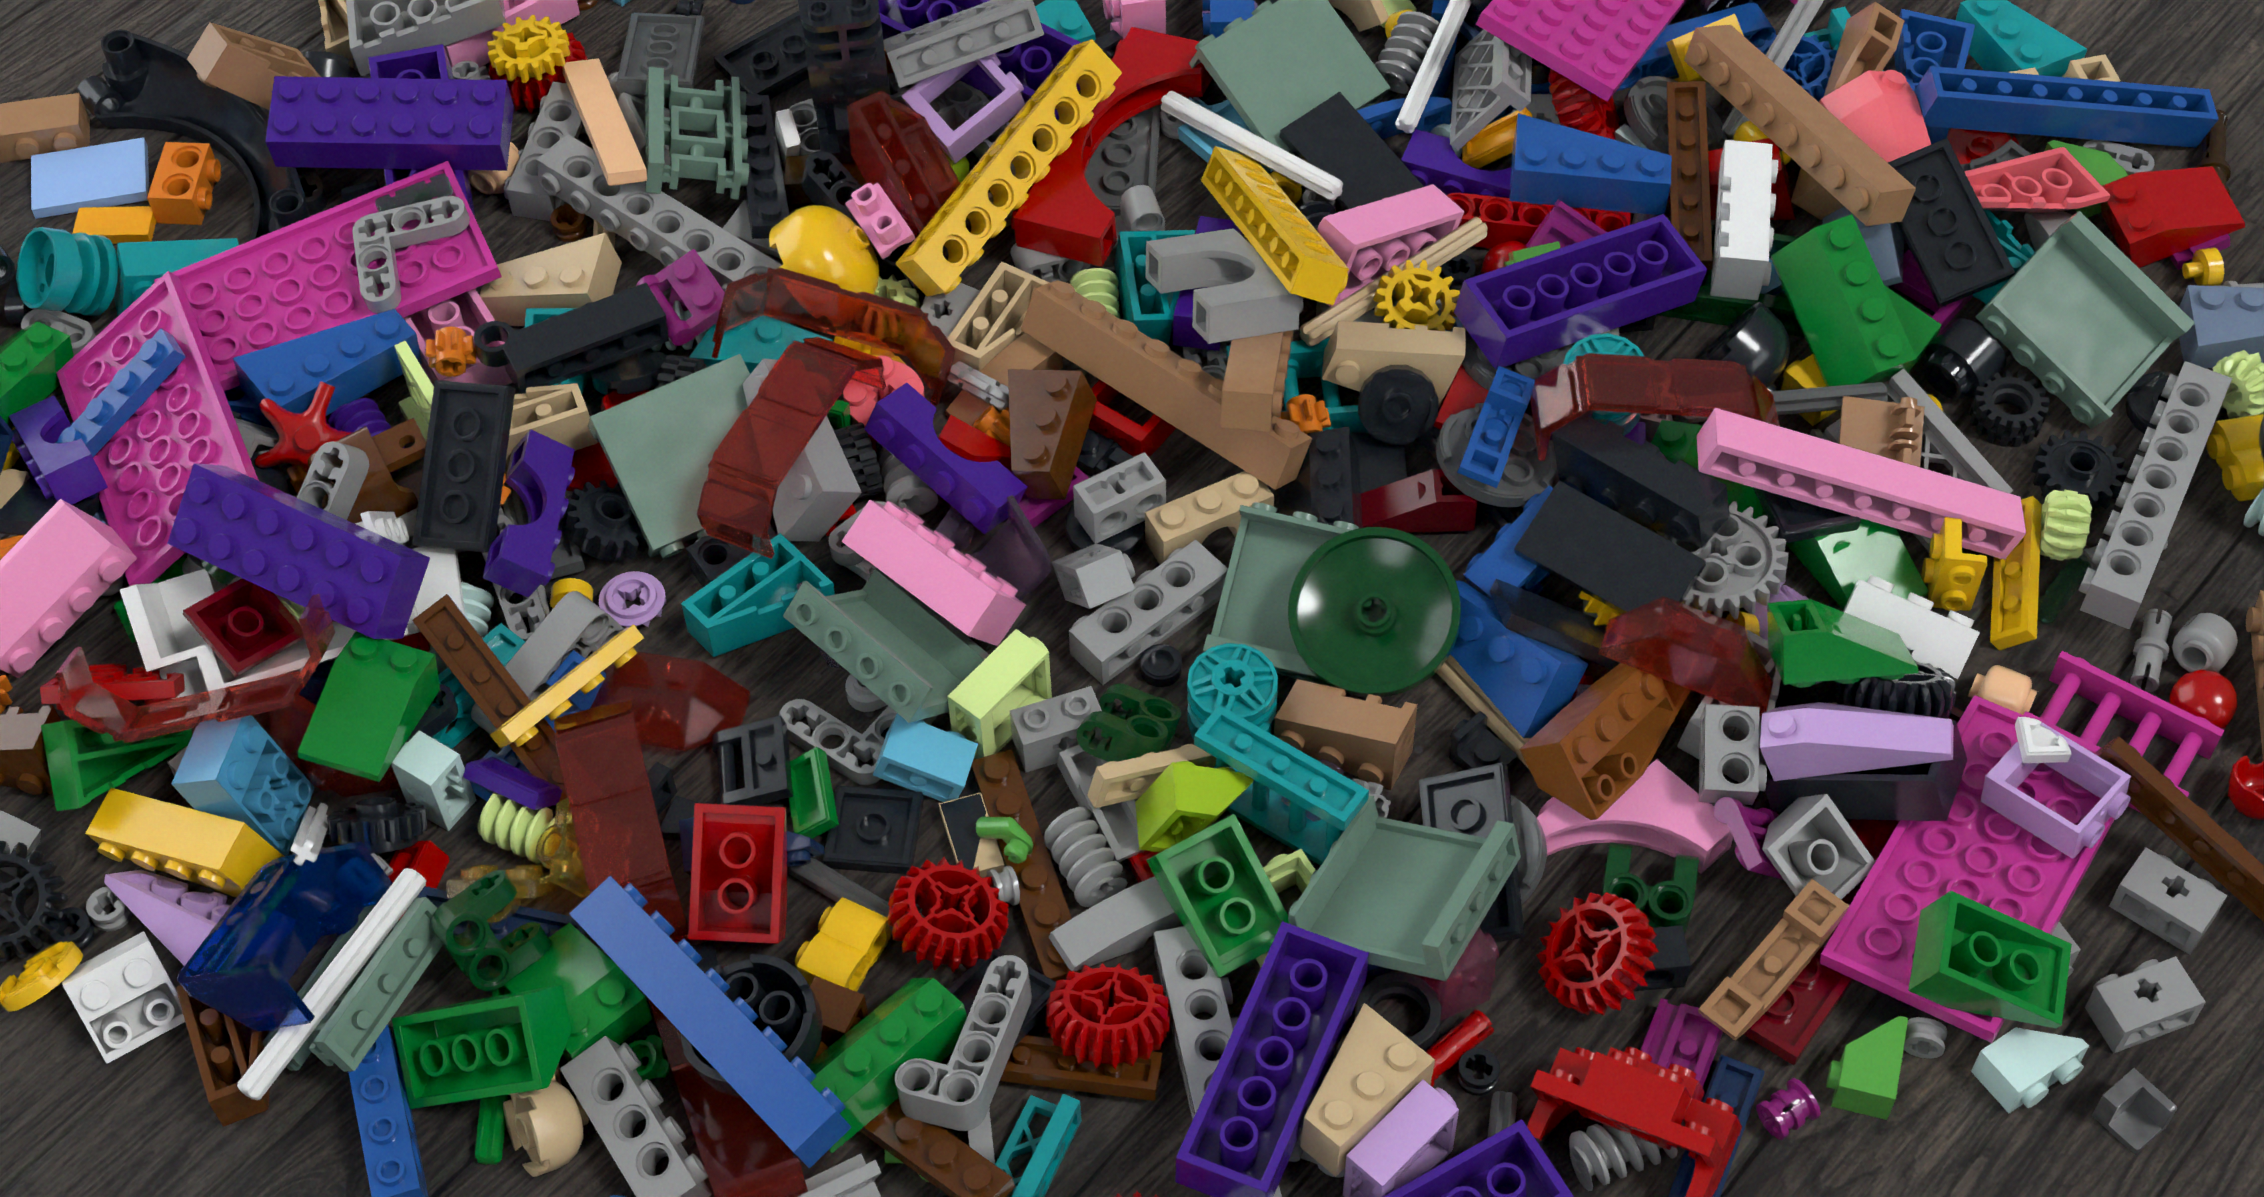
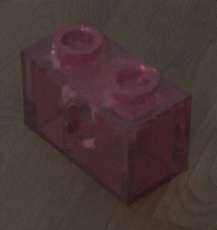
M1478 927L1446 981L1421 976V979L1426 981L1437 993L1442 1007L1441 1020L1490 1000L1492 983L1495 980L1496 959L1499 958V952L1492 936L1489 933L1483 934L1480 927Z

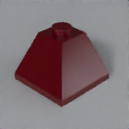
M243 578L183 610V616L235 677L307 637L305 629L273 592Z

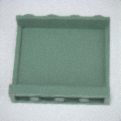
M1267 0L1252 12V17L1245 21L1242 17H1239L1228 24L1223 30L1225 33L1215 38L1211 34L1201 40L1195 46L1197 52L1189 62L1191 68L1199 63L1204 65L1252 133L1293 155L1295 154L1279 137L1281 129L1338 92H1341L1356 110H1360L1378 103L1391 88L1328 0H1278L1273 4L1270 0Z
M2080 211L2062 223L1975 316L1987 331L1999 339L2012 352L2013 357L2018 363L2030 369L2042 381L2044 388L2064 402L2071 409L2072 415L2080 422L2085 423L2090 429L2114 414L2111 411L2113 407L2174 340L2184 335L2195 323Z
M741 354L599 412L589 418L588 428L594 441L598 439L649 546L647 553L650 558L661 554L663 559L676 555L685 549L684 543L697 537L700 539L701 537L709 536L739 517L746 516L757 509L759 511L771 506L742 385L750 373Z
M1259 502L1252 503V507L1240 505L1241 520L1213 629L1211 635L1207 634L1203 651L1205 652L1211 647L1226 643L1245 644L1261 651L1273 663L1277 675L1328 685L1308 668L1296 649L1288 621L1289 595L1297 573L1317 548L1333 537L1359 529V527L1344 521H1334L1333 525L1319 523L1316 516L1298 511L1293 512V516L1276 513L1277 508Z
M878 568L874 569L863 589L824 596L808 581H804L783 615L785 619L908 723L949 712L947 696L989 656L986 651L957 627Z
M1369 795L1368 801L1345 829L1338 841L1333 842L1328 856L1320 868L1313 872L1309 884L1299 900L1292 904L1288 915V922L1296 927L1368 952V964L1446 981L1521 858L1514 823L1497 820L1488 837L1483 838L1382 818L1378 816L1374 796Z

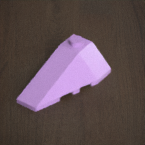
M1821 702L1778 707L1762 713L1760 750L1774 781L1953 760L1954 725L1952 719Z
M144 870L105 874L104 883L188 970L202 977L262 955H266L267 959H269L294 930V920L264 906L249 903L246 905V910L226 904L227 895L217 892L210 894L187 892V883Z

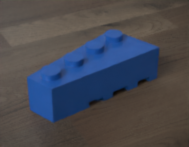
M1901 9L1899 17L1905 21L1896 51L1894 52L1895 70L1906 77L1913 91L1930 66L1965 68L1975 24ZM1926 126L1931 144L1947 138L1949 128Z
M1518 113L1512 147L1509 201L1555 205V202L1559 199L1569 207L1662 215L1665 213L1671 187L1672 156Z
M396 309L233 358L241 389L261 413L260 402L266 398L273 400L288 411L303 413L310 406L321 381L336 387L328 405L326 416L334 412L338 407L350 403L404 374L394 345L406 341L419 364H422L417 334Z
M1456 581L1461 603V623L1458 638L1450 654L1523 738H1532L1569 704L1588 663L1575 655L1506 629L1493 600L1464 581Z

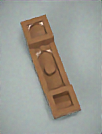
M1811 879L1784 910L1783 918L1734 975L1731 978L1727 976L1701 1005L1698 1013L1736 1041L1761 1018L1807 966L1849 909V905Z

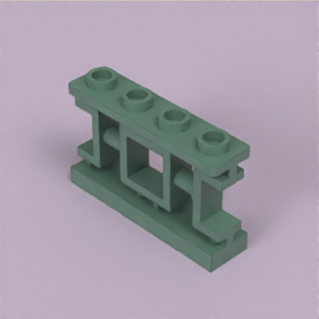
M648 67L645 93V167L647 170L645 193L661 194L662 182L669 183V189H677L678 178L681 177L716 181V193L724 194V188H730V199H739L740 186H747L749 177V163H743L746 162L748 154V139H744L747 131V115H741L745 114L746 92L740 91L739 77H731L730 87L724 86L723 80H716L714 91L678 87V76L671 75L670 81L664 80V68ZM664 97L668 98L670 117L664 116ZM723 103H728V123L725 122L724 110H722ZM679 129L714 132V138L679 135ZM664 145H669L670 165H664ZM724 150L729 151L730 171H726V159L723 158Z
M427 897L414 899L402 918L395 924L286 1067L289 1070H299L311 1052L327 1066H333L335 1063L344 1072L356 1070L443 945L432 928V918L438 908ZM372 904L361 905L263 1041L264 1047L268 1045L374 908Z

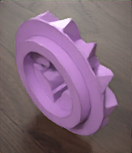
M639 571L626 572L615 576L605 584L599 595V607L621 626L626 627L633 624L635 626L643 624L649 627L650 620L654 617H661L663 605L667 604L665 590L661 582L654 576ZM637 597L640 598V606L633 604L630 608L626 607L625 600L633 601Z

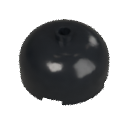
M1761 302L1754 304L1728 325L1729 329L1719 335L1710 345H1707L1688 364L1676 379L1675 383L1677 385L1674 388L1685 399L1775 391L1777 387L1773 383L1785 368L1790 353L1789 336L1781 321Z
M751 954V959L739 961L724 968L720 964L713 969L731 987L724 994L732 1002L740 996L759 1016L753 1024L761 1032L769 1026L788 1046L781 1052L786 1059L791 1062L798 1056L810 1067L820 1047L823 1019L819 1002L798 969L785 960L763 954ZM681 1033L683 1053L699 1076L716 1090L727 1095L742 1098Z

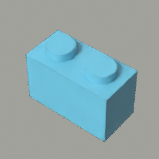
M897 713L887 731L873 776L916 792H923V795L942 802L958 799L965 787L978 743L967 740L965 736L958 732H946L928 725L924 720L908 723Z

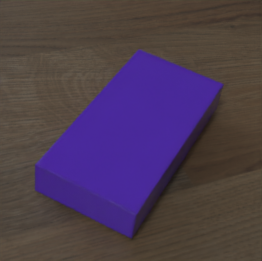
M494 757L467 763L463 778L533 810L559 804L562 793L560 787Z

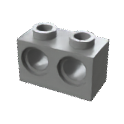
M1144 452L1074 485L1075 517L1095 544L1145 521V512L1166 504V480Z
M1705 704L1700 717L1699 802L1716 803L1722 797H1731L1739 800L1744 805H1753L1759 791H1765L1767 768L1766 765L1759 764L1761 722H1759L1760 707ZM1729 726L1736 727L1743 732L1745 739L1741 741L1730 740L1725 736L1723 729ZM1729 768L1736 769L1743 775L1744 782L1739 784L1730 783L1725 779L1722 771Z

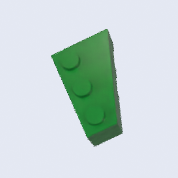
M182 700L164 706H147L41 725L56 811L81 808L105 791L121 785L131 776L152 767L188 746L192 737V729L187 701Z

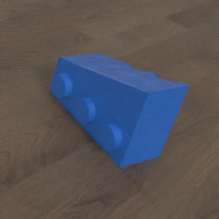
M1550 485L1541 494L1537 493L1527 501L1523 508V513L1512 524L1508 523L1499 530L1495 537V542L1484 554L1479 553L1472 558L1464 574L1468 585L1491 600L1493 599L1490 589L1496 579L1534 594H1539L1543 590V586L1540 583L1550 573L1516 555L1514 548L1552 492L1553 488Z

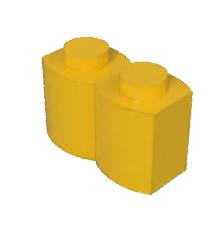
M2263 414L2216 421L2206 443L2209 456L2212 459H2216L2218 465L2223 469L2222 480L2227 490H2231L2238 501L2256 499L2264 488V461L2259 446V430Z
M842 897L834 907L829 906L823 912L818 924L820 932L816 934L811 942L805 941L801 945L795 958V965L809 986L816 976L857 992L868 970L877 961L891 937L888 918Z

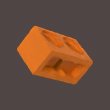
M165 142L147 196L157 223L202 225L206 210H210L212 206V191L215 182H219L221 178L220 161L215 159L209 143Z

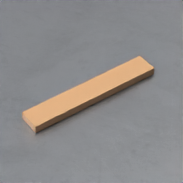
M599 58L565 62V66H562L563 76L608 186L647 181L645 164Z

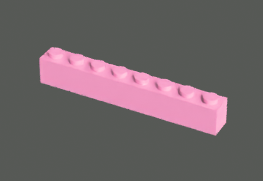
M1718 408L1713 410L1697 434L1699 472L1928 538H1931L1933 533H1940L1945 517L1962 519L1963 548L2004 560L2026 534L2020 496Z

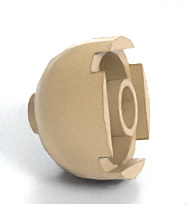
M551 1080L549 1087L544 1089L508 1094L512 1096V1099L503 1102L506 1126L515 1151L523 1146L532 1161L522 1164L525 1170L534 1177L556 1170L569 1163L578 1153L583 1140V1126L587 1125L589 1121L588 1115L577 1098L574 1099L567 1088L554 1080Z

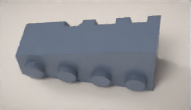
M2188 285L2179 308L2195 323L2184 335L2179 337L2183 363L2187 361L2206 369L2213 368L2219 360L2242 350H2245L2249 355L2259 352L2261 362L2264 363V288Z

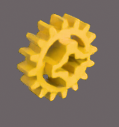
M531 15L528 20L516 17V24L511 26L508 23H503L504 31H494L492 33L494 40L487 42L489 49L487 53L492 68L496 69L498 76L506 74L508 81H513L517 76L521 77L522 83H527L529 78L532 77L540 81L542 80V74L545 72L551 75L556 74L554 66H565L564 57L570 56L568 47L570 44L566 30H562L561 24L558 21L551 24L548 16H545L541 21H537L535 15Z
M1406 260L1402 271L1399 267L1393 265L1388 273L1389 276L1383 275L1378 283L1380 289H1376L1373 300L1379 303L1374 309V315L1384 316L1385 318L1382 323H1389V327L1415 329V325L1428 326L1427 330L1445 331L1446 329L1451 331L1456 322L1454 317H1457L1454 313L1457 303L1454 302L1457 301L1460 291L1449 289L1454 279L1452 276L1442 279L1439 276L1442 267L1439 265L1433 271L1427 270L1426 260H1422L1419 268H1414L1411 260ZM1393 290L1396 292L1394 297L1398 301L1396 306H1393L1392 303ZM1439 299L1442 307L1440 316L1438 315L1439 308L1435 304Z

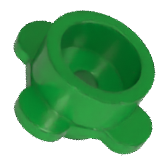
M650 1035L646 1040H637L629 1044L641 1063V1066L636 1068L643 1082L646 1079L650 1080L655 1077L664 1078L670 1071V1063L664 1059L662 1053L664 1042L656 1035ZM648 1057L649 1062L647 1065L644 1066L642 1064V1061L644 1058Z

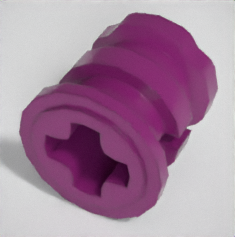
M1791 1078L1787 1081L1786 1091L1780 1089L1773 1093L1770 1102L1764 1100L1756 1105V1111L1763 1126L1778 1140L1786 1138L1789 1135L1790 1128L1797 1130L1805 1125L1806 1117L1816 1120L1821 1115L1820 1107L1811 1091L1796 1078ZM1793 1107V1108H1791L1789 1111H1787L1786 1113H1784V1111H1785L1787 1108Z

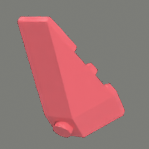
M1868 70L1819 101L1822 106L1887 163L1931 145L1917 96L1908 84L1906 77L1895 70Z
M2065 147L1964 171L1983 209L2048 213L2087 207L2106 202L2110 197V194Z

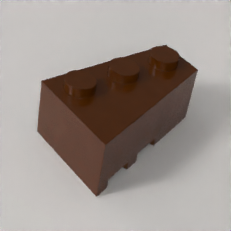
M1008 369L1012 472L1028 486L1025 491L1028 498L1065 500L1097 399L1082 371Z
M53 705L41 706L39 713L23 714L24 710L21 707H9L6 714L0 715V787L18 788L33 795H39L42 792L53 794L41 725L60 722V717Z
M266 955L175 987L208 1102L223 1127L266 1111L269 1108L270 1088L257 1101L247 1097L237 1087L240 1079L264 1050L263 1041L275 1025L279 980Z

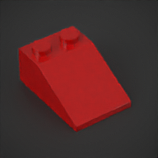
M2213 166L2136 172L2102 186L2110 194L2108 201L2100 203L2101 214L2121 251L2138 268L2245 228L2243 218Z
M695 803L688 939L779 944L785 939L786 807Z

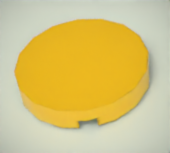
M72 941L58 942L45 948L26 961L27 963L23 966L25 970L18 978L13 974L5 979L0 986V1004L8 1012L16 1011L32 1004L63 982L80 964L83 953Z

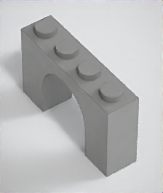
M1234 228L1146 241L1145 278L1161 294L1201 288L1195 289L1193 294L1192 327L1208 344L1299 329V313L1303 311V297L1289 293L1255 248Z

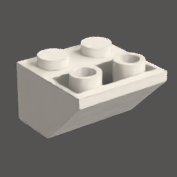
M144 931L78 965L62 982L66 993L106 1064L185 1022L177 991Z

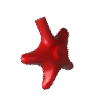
M320 381L310 406L303 413L288 411L268 398L261 400L260 409L278 432L279 441L275 447L259 455L255 459V465L265 469L279 464L292 463L301 467L307 474L309 470L308 458L311 454L318 451L323 444L331 441L335 442L353 433L332 428L326 421V411L336 387Z

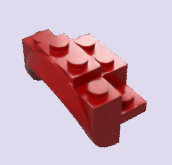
M1560 1047L1549 1074L1537 1069L1530 1087L1538 1097V1101L1527 1125L1535 1139L1541 1141L1544 1135L1555 1128L1569 1113L1577 1109L1584 1117L1665 1149L1671 1150V1147L1677 1149L1678 1146L1690 1151L1688 1156L1695 1159V1169L1685 1197H1712L1714 1195L1742 1125L1737 1115L1732 1114L1734 1108L1714 1098H1707L1705 1103L1701 1102L1705 1092L1699 1080L1695 1079L1696 1073L1673 1063H1670L1668 1069L1651 1062L1653 1058L1649 1054L1633 1047H1626L1625 1052L1610 1047L1607 1056L1580 1047H1576L1574 1052ZM1682 1120L1686 1123L1685 1126L1681 1125Z

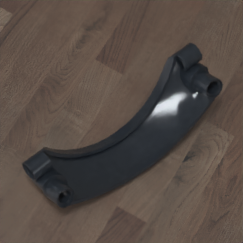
M122 29L111 31L103 36L101 48L106 62L102 64V71L106 81L100 76H90L80 83L76 93L80 94L84 106L101 123L113 128L150 129L170 132L192 138L201 143H209L211 148L221 153L238 168L252 189L254 221L249 241L310 217L305 194L296 168L276 167L265 142L269 118L257 104L221 88H213L201 82L196 76L197 71L187 60L189 55L180 50Z

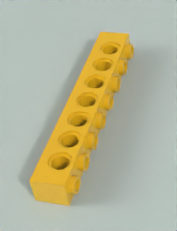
M1093 39L1071 47L895 263L927 297L942 293L945 295L949 294L959 285L962 279L959 275L966 266L973 265L983 255V245L989 238L995 237L1006 226L1004 219L1011 210L1018 209L1029 196L1027 194L1028 189L1033 183L1039 182L1048 174L1051 169L1048 164L1055 156H1059L1069 148L1072 143L1070 137L1077 129L1084 127L1093 118V108L1098 102L1107 99L1115 90L1113 83L1122 72ZM1076 83L1080 86L1081 94L1077 90ZM1055 109L1059 114V121L1055 117ZM1033 136L1037 140V149L1033 144ZM1011 163H1012V164L1014 165V167H1015V171H1016L1015 176L1012 174L1011 169H1010V164H1011ZM988 190L993 195V204L989 201ZM966 217L971 223V232L966 228ZM943 245L949 253L948 261L943 255Z
M1215 146L1202 176V183L1289 293L1333 306L1338 294L1342 293L1346 287L1349 268L1259 162L1246 155Z

